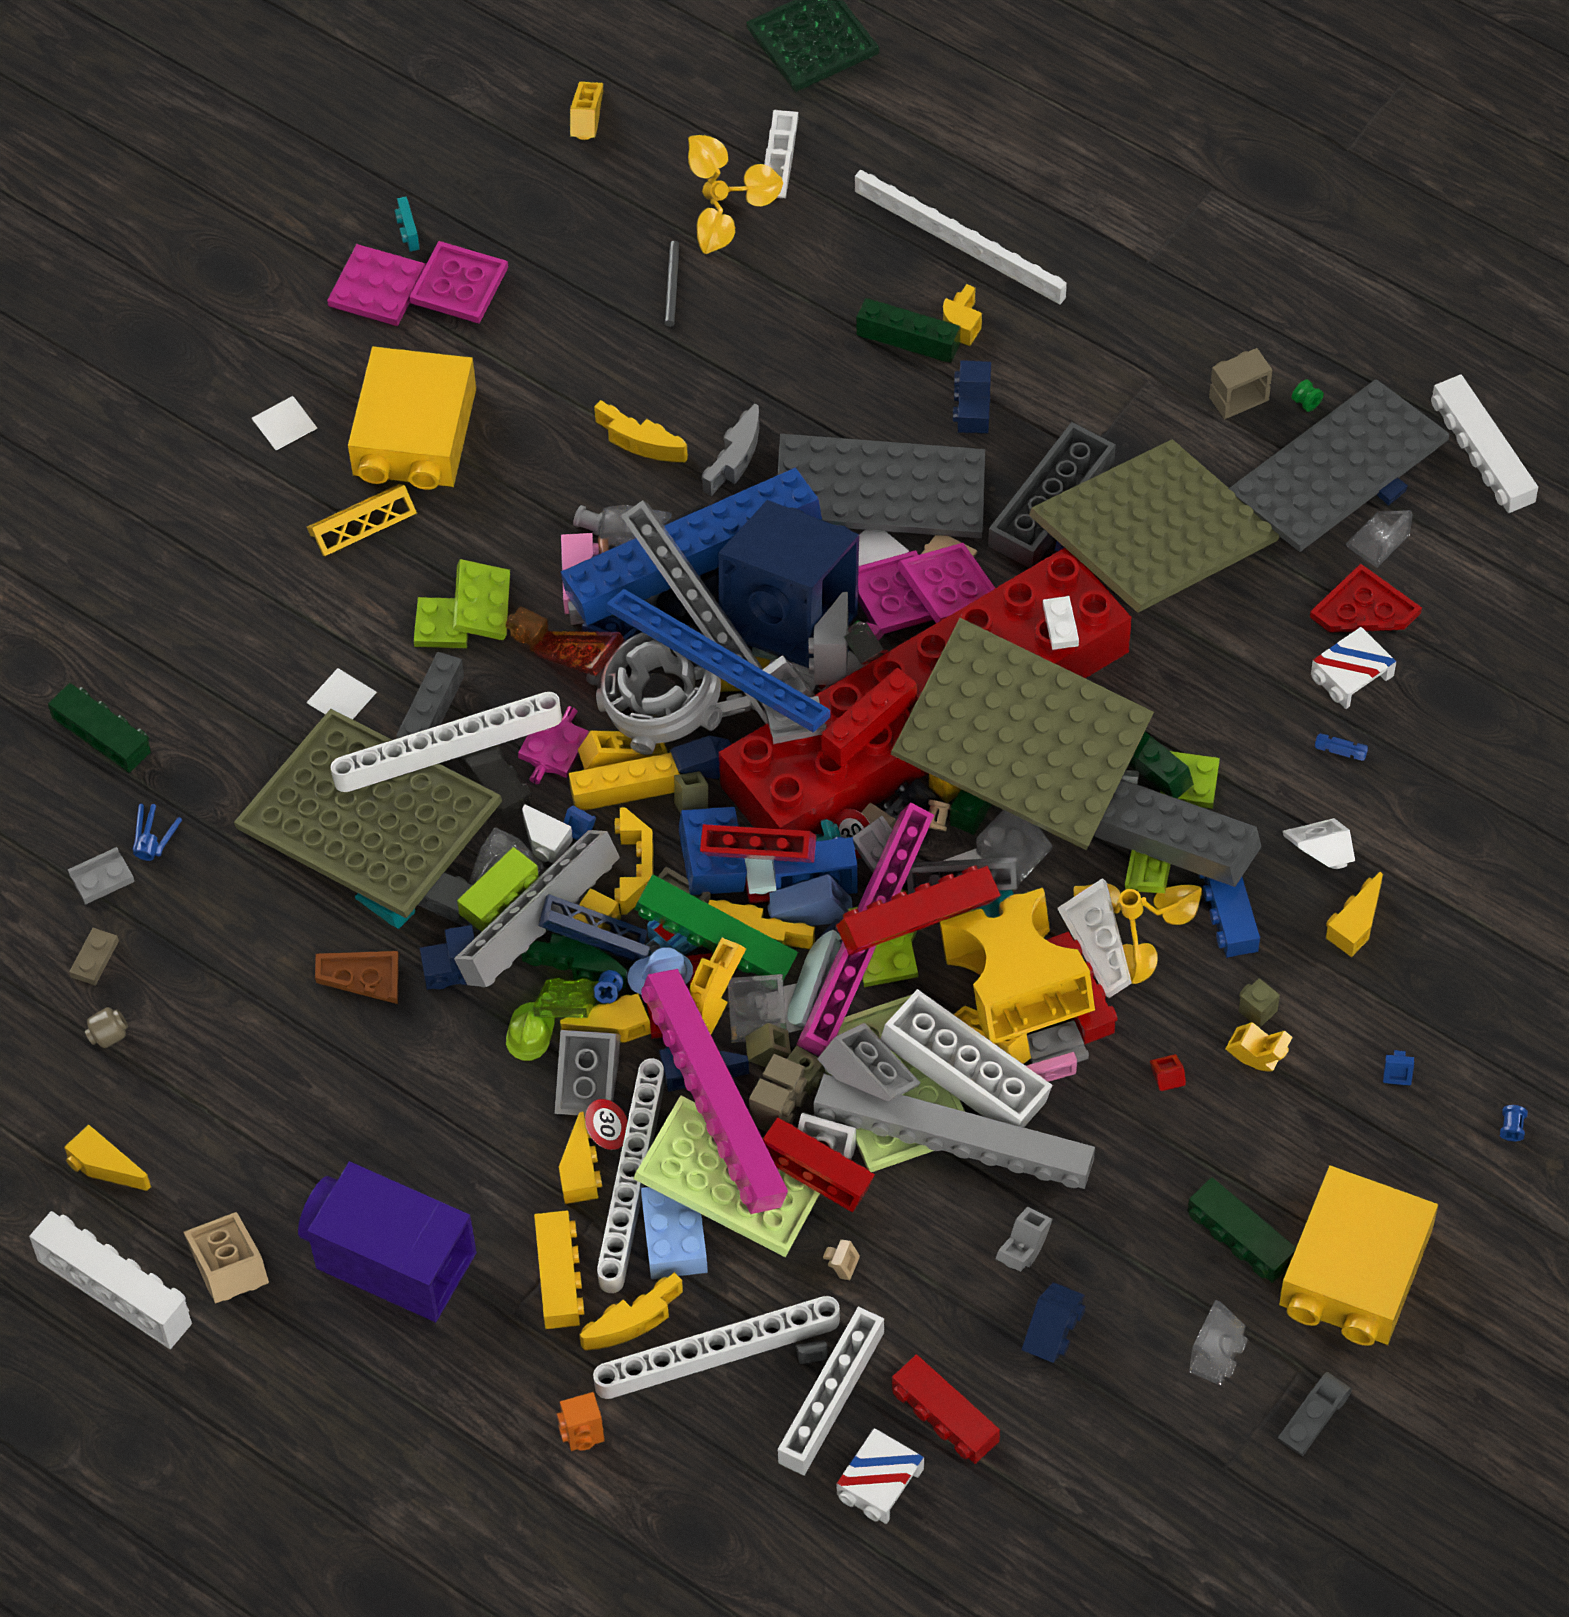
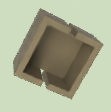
M1258 348L1242 352L1237 357L1221 361L1212 367V384L1210 385L1209 398L1224 420L1269 401V384H1271L1272 368Z
M773 1054L763 1073V1077L773 1082L770 1083L760 1078L749 1098L750 1115L756 1127L768 1132L777 1118L793 1124L795 1114L793 1113L797 1107L803 1106L807 1098V1092L805 1091L807 1079L805 1078L804 1066Z

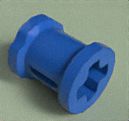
M612 970L603 972L594 988L595 998L601 1003H613L618 997V992L623 987L622 976Z
M1518 1105L1503 1107L1504 1123L1500 1130V1137L1502 1139L1514 1142L1524 1139L1525 1131L1523 1130V1124L1528 1114L1524 1107Z

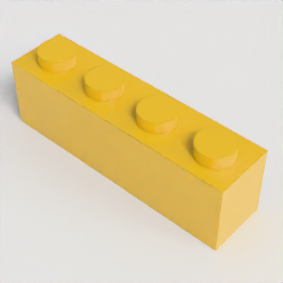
M667 753L569 773V782L574 806L585 811L674 793V775L680 774L672 754Z
M568 1211L534 1214L545 1328L580 1326L579 1315H584L583 1297L577 1298L576 1290L582 1289L580 1272H575L574 1263H579L578 1246H572L571 1239L577 1237L575 1220H569Z

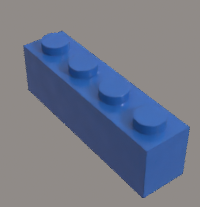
M1198 874L1199 879H1204V898L1206 902L1210 901L1211 922L1213 925L1217 924L1219 931L1216 932L1219 948H1224L1226 958L1258 952L1260 936L1243 878L1241 877L1237 885L1233 887Z

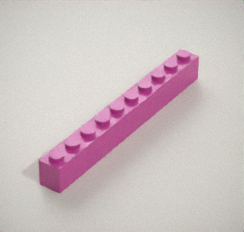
M911 802L900 812L857 908L859 912L867 910L866 906L878 900H882L883 904L889 902L892 896L901 892L934 814ZM842 942L797 1042V1046L820 1056L834 1037L837 1036L876 946L849 956Z
M673 969L648 974L641 989L642 998L652 1012L654 1023L659 1026L663 1034V1041L673 1055L675 1066L680 1069L684 1077L687 1090L692 1093L696 1109L702 1114L709 1135L713 1136L716 1142L718 1154L724 1159L731 1180L735 1181L740 1191L741 1201L743 1204H746L750 1214L781 1208L788 1190L679 970Z

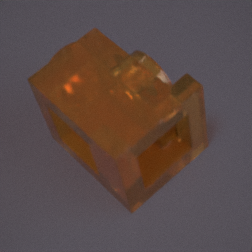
M521 606L515 614H511L506 622V628L510 629L511 636L520 643L529 644L533 652L537 651L549 634L547 618Z

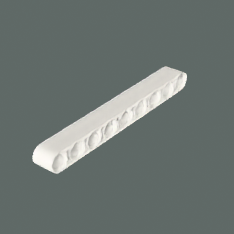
M544 692L338 757L331 763L334 785L341 792L353 791L554 727L562 720L559 697L553 692Z
M654 1058L644 1060L639 1066L597 1267L599 1286L607 1293H616L624 1285L642 1198L641 1188H644V1184L634 1180V1177L626 1176V1174L630 1172L636 1173L653 1144L665 1086L664 1067L659 1060ZM650 1074H656V1075H657V1076L654 1077V1078H648V1077H646L647 1075H650ZM645 1098L652 1099L650 1102H642ZM639 1123H646V1124H648V1125H646V1126H644V1127H638V1126H636V1125L639 1124ZM636 1147L642 1148V1150L639 1152L631 1151L633 1148ZM625 1197L632 1198V1200L629 1202L621 1201V1199ZM620 1222L627 1223V1225L624 1227L615 1226L617 1223ZM617 1247L622 1249L620 1252L613 1253L610 1251L611 1249ZM608 1273L617 1274L614 1278L605 1277Z
M823 1296L603 1363L597 1366L593 1373L595 1391L601 1398L611 1399L830 1332L836 1329L840 1322L839 1303L833 1297ZM824 1311L832 1312L833 1315L825 1317L822 1316L821 1313ZM801 1319L804 1320L806 1323L803 1325H796L793 1322L795 1320ZM776 1328L778 1332L771 1334L766 1332V1330ZM742 1336H748L751 1338L747 1342H742L738 1340ZM717 1344L723 1346L720 1350L711 1349L712 1346ZM687 1353H694L696 1355L691 1359L683 1357ZM660 1361L669 1363L665 1367L656 1366ZM631 1370L641 1371L640 1374L635 1376L628 1374ZM605 1378H611L613 1379V1382L609 1384H603L601 1383V1380Z

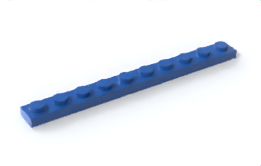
M623 589L606 603L607 611L809 731L814 733L830 718V709L629 591Z

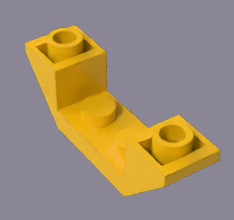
M622 807L620 808V818H615V834H620L621 845L636 844L637 857H642V864H636L637 877H620V888H615V901L620 904L621 915H627L636 906L652 874L654 875V848L652 829L627 808Z

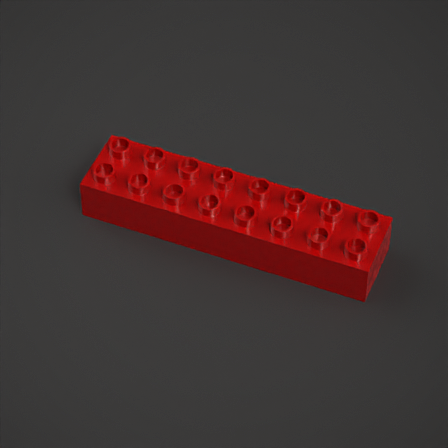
M1063 548L814 696L819 697L821 705L830 709V718L825 722L826 728H828L898 667L917 683L918 700L960 618L1083 678H1087L1129 652L1132 617L1097 577L1072 553ZM1069 596L1079 637V646L1052 650L1043 609V600ZM916 702L842 766H839L822 751L821 735L773 744L772 734L767 723L719 752L721 787L754 828L810 831L813 834H823L824 836L821 820L833 821L835 815L844 809H853L861 813L869 803L876 805L893 795L894 791L905 780L910 783L914 779H919L928 774L891 755V751Z

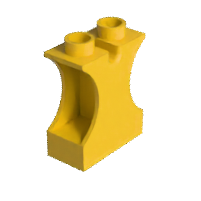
M1043 888L1007 897L999 904L1000 916L995 918L988 917L983 909H976L939 922L947 965L964 967L980 975L979 979L973 984L978 1019L984 1034L992 1043L996 1044L1095 1011L1090 970L1078 949L1060 947L1044 939L1050 928Z

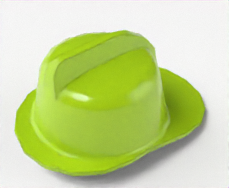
M529 1002L521 1005L514 1011L507 1031L506 1046L515 1058L523 1061H532L541 1057L547 1051L555 1023V1016L548 1006L539 1002Z

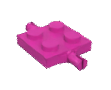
M571 706L567 707L558 725L529 734L518 752V758L531 763L535 767L529 778L532 783L535 781V784H540L545 772L555 773L565 778L570 773L579 756L578 748L589 734L588 730L572 723L578 712L574 707L573 709Z

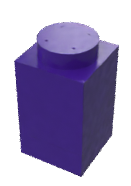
M350 1161L338 1180L331 1176H325L318 1182L303 1208L298 1226L299 1237L311 1245L316 1269L433 1322H437L477 1253L470 1214Z

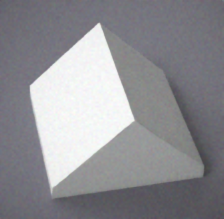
M805 1113L801 1114L798 1125L800 1131L816 1138L834 1151L840 1152L846 1158L852 1159L856 1148V1128Z

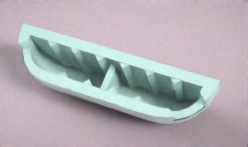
M835 930L822 935L814 943L806 956L787 1013L788 1021L795 1026L805 1027L841 946L839 940L842 938Z

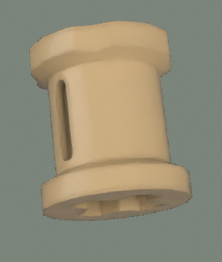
M929 800V812L934 814L929 828L946 832L947 827L945 823L948 810H950L952 805Z

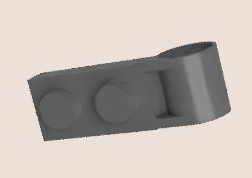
M1326 1372L1281 1432L1278 1440L1303 1457L1336 1409L1339 1410L1346 1402L1352 1388L1329 1372Z

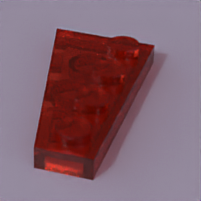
M547 631L533 650L540 658L597 676L625 639L620 632Z

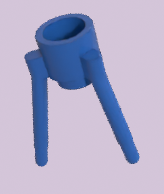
M140 804L138 807L135 842L132 850L137 858L146 861L153 860L155 855L161 856L164 846L182 821V818L178 817L158 845L157 837L150 834L156 809L155 804H152L150 807L144 833H142L144 805Z

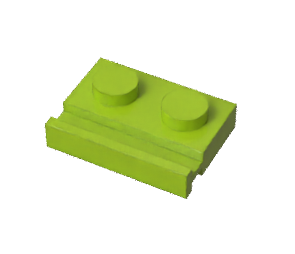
M1132 850L1125 889L1138 890V892L1165 893L1171 864Z

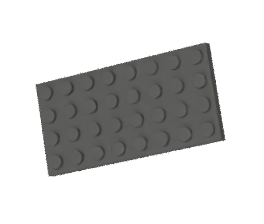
M1375 379L1231 486L1229 490L1233 491L1242 503L1250 506L1259 518L1270 523L1272 529L1282 539L1301 552L1378 494L1379 490L1397 477L1402 476L1449 440V433Z
M780 434L777 475L796 467L818 497L823 521L833 525H843L850 529L982 538L985 449Z

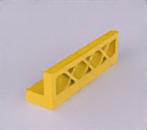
M398 484L309 525L307 529L310 536L315 537L322 555L326 556L406 519L417 512L405 485ZM403 497L408 511L400 515L391 512L394 501ZM388 504L387 509L381 508V507H383V506H385V505ZM376 509L385 512L382 523L378 525L368 522L371 512ZM389 514L395 516L388 520ZM365 515L364 520L358 519L359 517ZM352 520L362 523L359 534L355 536L344 533L348 522ZM366 525L372 527L370 529L365 530ZM342 526L340 531L336 530L335 528ZM329 531L338 533L339 536L336 544L326 548L321 535ZM343 536L348 537V539L342 541Z

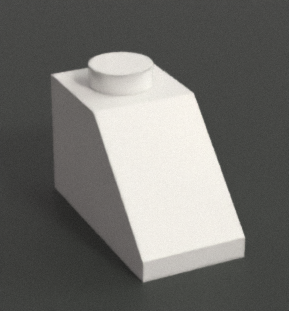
M524 805L522 808L523 819L533 854L541 861L555 863L573 841L571 826Z

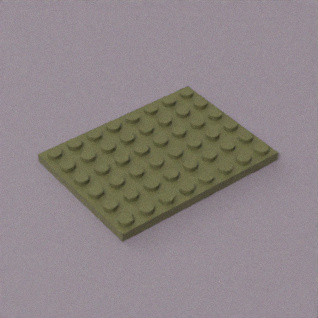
M1173 439L1032 507L1029 513L1032 519L1138 613L1269 546L1279 539V534L1272 529L1270 523L1259 518L1250 506L1242 503L1233 491L1229 490L1226 485Z
M960 618L899 735L891 755L1087 850L1154 712Z
M330 709L235 820V827L407 918L502 802L501 795L439 763L353 791L341 792L337 790L331 772V763L336 758L392 741V739Z

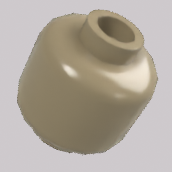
M106 1007L88 1018V1029L85 1030V1034L92 1045L97 1043L102 1048H108L126 1036L125 1029L128 1028V1024L118 1009L113 1010L110 1007Z

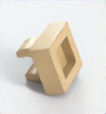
M840 1240L837 1249L827 1247L823 1256L824 1259L830 1260L828 1266L834 1268L840 1279L845 1280L851 1279L860 1257L851 1241Z

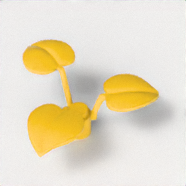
M693 135L688 137L689 166L697 177L709 178L703 186V195L706 199L711 200L710 203L714 204L718 210L706 208L700 214L697 221L698 243L702 253L708 254L728 245L735 234L733 219L729 215L722 214L723 209L718 201L724 200L728 192L746 191V200L749 204L765 206L778 197L782 190L783 180L771 167L764 164H756L751 166L744 174L746 186L728 187L725 182L716 181L720 175L719 168L724 167L728 162V153L725 146L710 136Z
M1107 883L1114 913H1119L1121 910L1122 914L1130 920L1133 945L1124 944L1122 946L1132 984L1143 982L1149 978L1156 969L1158 955L1152 944L1143 943L1138 945L1135 919L1143 913V906L1155 915L1163 914V919L1169 924H1185L1191 921L1198 911L1202 895V888L1200 886L1178 885L1168 887L1165 893L1156 894L1153 900L1155 907H1153L1146 901L1145 897L1141 898L1137 890L1127 889L1120 894L1115 886ZM1091 885L1074 886V897Z

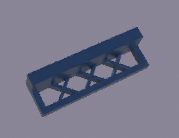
M550 894L545 898L539 927L634 962L648 956L650 947L644 945L647 930ZM552 904L560 906L564 915L550 910ZM577 914L584 915L589 924L574 919L573 916ZM602 923L610 925L613 933L598 928V925ZM626 932L638 935L637 942L622 935Z

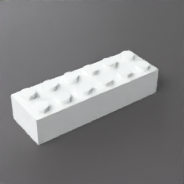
M918 989L884 1026L880 1040L891 1051L983 1117L1024 1128L1047 1101L1052 1084Z
M51 1211L29 1236L38 1262L167 1348L171 1349L191 1326L192 1322L185 1302L186 1298L179 1290L175 1288L170 1290L153 1273L147 1275L141 1271L140 1266L130 1258L125 1260L120 1257L117 1250L111 1245H102L96 1241V1237L88 1230L83 1229L81 1231L76 1228L73 1221L63 1214L58 1216Z

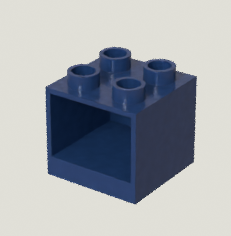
M766 500L719 552V606L745 643L778 657L783 655L786 660L809 668V658H814V654H809V638H814V626L842 592H848V625L858 615L859 534L852 532L843 525H833L809 516L797 508H788Z

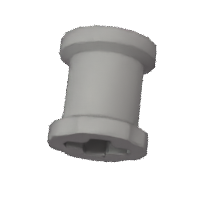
M580 505L573 520V527H583L593 531V534L599 535L604 527L606 514L602 512L597 514L586 510V506Z

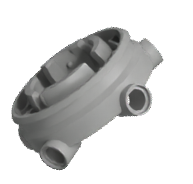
M642 632L625 641L611 655L604 667L601 677V688L597 689L596 700L599 711H606L614 726L621 733L632 739L630 747L640 754L651 755L657 743H665L684 737L699 726L708 730H714L719 725L722 719V710L716 707L721 691V678L694 662L692 664L691 660L673 650L677 655L675 657L669 647ZM628 664L632 669V673L629 678L626 674V670L624 669ZM662 666L665 673L675 674L684 682V691L681 687L675 685L668 693L662 696L644 698L642 701V691L650 680L648 672L654 668ZM703 679L700 688H695V681ZM630 707L639 714L631 713L629 717L621 713V711Z

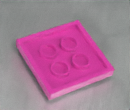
M438 241L409 296L410 303L480 324L508 269V261Z
M356 244L327 300L328 306L398 326L410 303L409 296L426 264Z
M964 543L900 560L897 566L936 623L995 589Z
M916 550L859 566L858 602L876 631L877 636L933 620L897 568L900 560L917 556Z

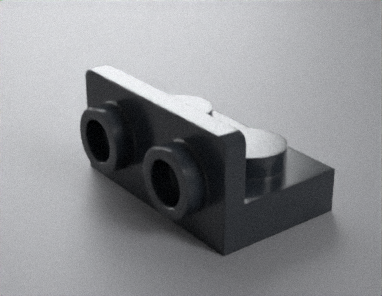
M916 778L910 783L905 780L894 791L897 796L892 801L890 799L886 800L879 809L897 821L900 812L910 802L929 812L930 805L928 801L940 800Z

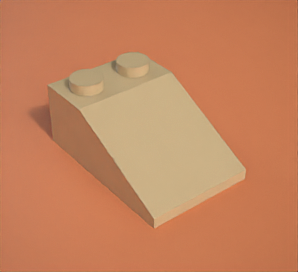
M237 1212L184 1232L206 1287L215 1303L229 1300L236 1295L249 1290H255L269 1283L262 1256Z

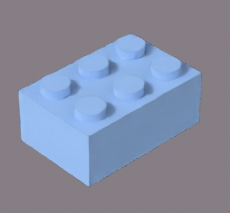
M650 1187L641 1188L651 1279L669 1277L674 1272L678 1276L708 1273L701 1214Z

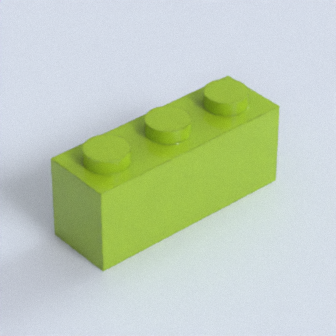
M513 847L457 900L459 915L482 932L539 878L538 866Z

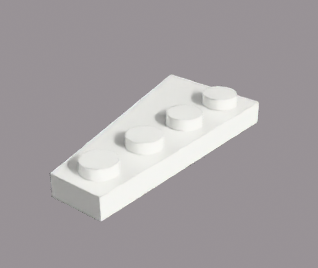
M1102 878L1057 909L1074 940L1077 939L1080 943L1082 954L1086 961L1091 964L1094 976L1098 983L1102 985L1105 995L1110 998L1132 984L1107 883Z

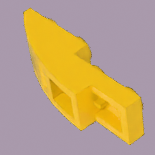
M601 400L594 406L595 421L608 429L609 441L620 448L643 457L661 461L685 462L688 459L685 441L681 437L667 432L660 424H655L646 419L639 425L634 418H628L620 413L615 406L608 405Z
M709 900V905L784 945L811 949L815 943V927L808 924L788 923L777 918L765 919L763 918V908H758L751 904L739 905L726 900Z
M721 938L710 961L704 958L701 959L689 989L710 1035L728 1003L721 997L746 950L743 946Z
M674 1272L668 1278H661L655 1284L654 1289L647 1295H640L633 1302L632 1307L624 1299L617 1305L612 1304L609 1306L601 1318L596 1322L588 1323L582 1329L580 1334L581 1347L584 1350H594L615 1346L634 1339L658 1326L669 1318L668 1304L683 1293L682 1279Z

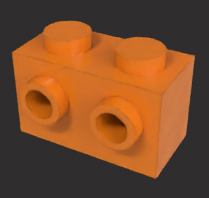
M594 1392L560 1401L561 1412L557 1413L559 1432L562 1442L568 1441L571 1451L576 1449L581 1451L593 1447L594 1444L604 1442L602 1418Z

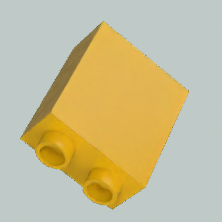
M372 347L348 443L353 475L359 476L364 481L373 484H381L389 479L410 482L413 486L424 490L434 489L438 485L454 487L476 392L473 358Z
M1329 1165L1284 1277L1279 1305L1287 1308L1288 1315L1299 1323L1314 1326L1318 1325L1321 1320L1342 1328V1334L1356 1344L1370 1346L1376 1340L1388 1345L1432 1233L1438 1204Z

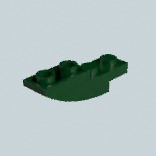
M552 934L550 943L533 941L529 945V949L521 953L522 962H527L532 966H552L558 970L570 969L573 973V980L583 984H597L603 972L608 970L616 971L623 978L622 988L627 989L628 987L627 970L616 960L591 945L569 937Z

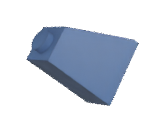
M829 874L769 893L770 904H768V912L770 917L788 923H805L809 926L832 924L835 919L843 920L842 915L848 912L849 908H852L851 897Z

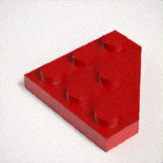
M1360 564L1310 611V618L1329 632H1352L1360 627L1365 631L1404 630L1421 614L1422 607L1367 567Z

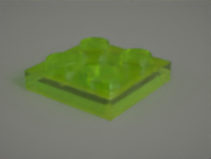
M561 978L546 980L533 1005L534 1017L588 1018L597 1000L594 996V988L599 981H590L589 979L570 981Z

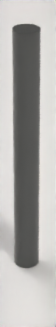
M671 241L669 246L664 323L668 327L675 324L680 246L677 241Z

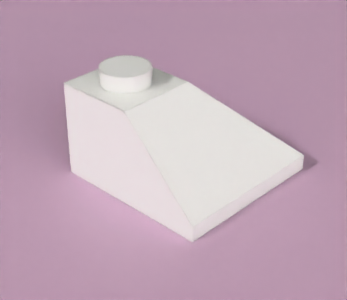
M1334 818L1283 831L1284 837L1294 845L1332 869L1344 868L1347 866V863L1355 861L1350 830Z

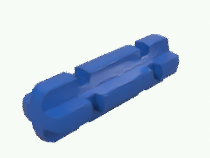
M1321 733L1318 734L1315 741L1316 749L1323 751L1329 749L1331 753L1346 757L1353 755L1354 759L1361 761L1365 760L1368 752L1366 745L1357 743L1356 746L1353 745L1354 742L1336 737L1330 739L1329 735Z

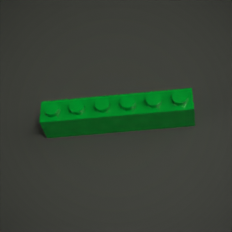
M653 874L634 910L638 911L639 916L645 920H655L661 923L666 931L672 934L679 933L687 937L689 943L696 947L704 946L711 950L712 955L721 938L743 946L746 950L737 968L745 973L752 972L760 976V980L769 986L776 985L780 987L798 954L792 948Z

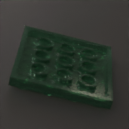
M793 0L747 21L749 32L795 92L879 54V46L843 0Z

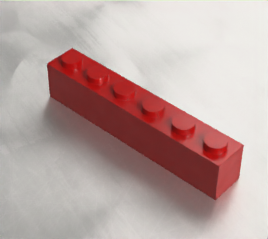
M977 865L963 870V875L954 877L953 874L942 877L936 885L931 886L930 883L922 884L914 889V893L907 895L906 891L900 892L892 896L891 901L884 904L882 900H878L866 906L867 910L859 912L858 909L846 912L842 915L844 919L836 927L849 956L937 924L940 921L991 904L1001 895L988 866L978 869Z

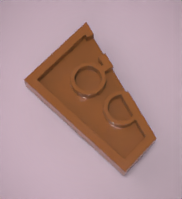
M398 951L316 954L315 980L318 984L398 1004L399 954Z

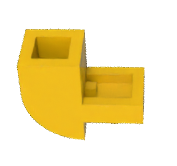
M966 284L962 292H957L953 301L945 299L943 304V321L959 325L960 342L970 346L982 328V313L972 309L975 304V287Z
M1251 1022L1236 1028L1226 1050L1246 1065L1261 1071H1273L1277 1062L1288 1053V1045L1292 1036L1286 1031L1267 1035Z

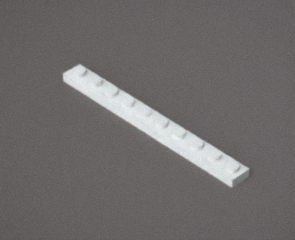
M860 170L855 175L856 193L1052 301L1061 304L1065 300L1066 282L1060 277L1044 271L1040 266L1024 260L1018 254L1012 253L1001 247L998 243L982 237L978 232L962 226L956 220L942 215L936 209L930 208L919 202L916 198L900 192L896 187L880 181L872 174Z

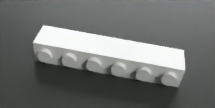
M1462 374L1434 385L1433 396L1431 397L1434 409L1441 413L1446 427L1449 430L1452 429L1459 446L1468 453L1471 464L1479 469L1484 483L1490 486L1495 493L1498 504L1503 505L1506 511L1511 513L1535 503L1538 492L1537 484Z
M860 1307L857 1308L778 1448L779 1464L805 1476L884 1334V1318Z

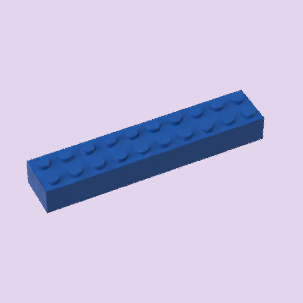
M795 467L664 525V527L699 576L719 567V552L766 500L788 508H797L805 514L822 520L818 497ZM637 538L561 571L565 593L586 625L612 615L607 611L606 603L623 589L642 600H646L671 588Z

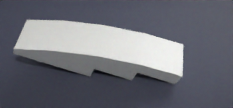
M773 110L765 165L771 167L783 180L782 190L777 198L786 199L797 131L798 112Z

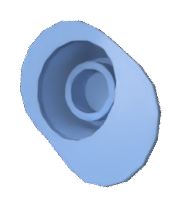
M660 948L652 953L651 956L636 961L630 967L627 975L628 984L633 991L642 995L641 989L648 974L673 969L679 970L685 984H687L693 975V966L690 960L677 950Z

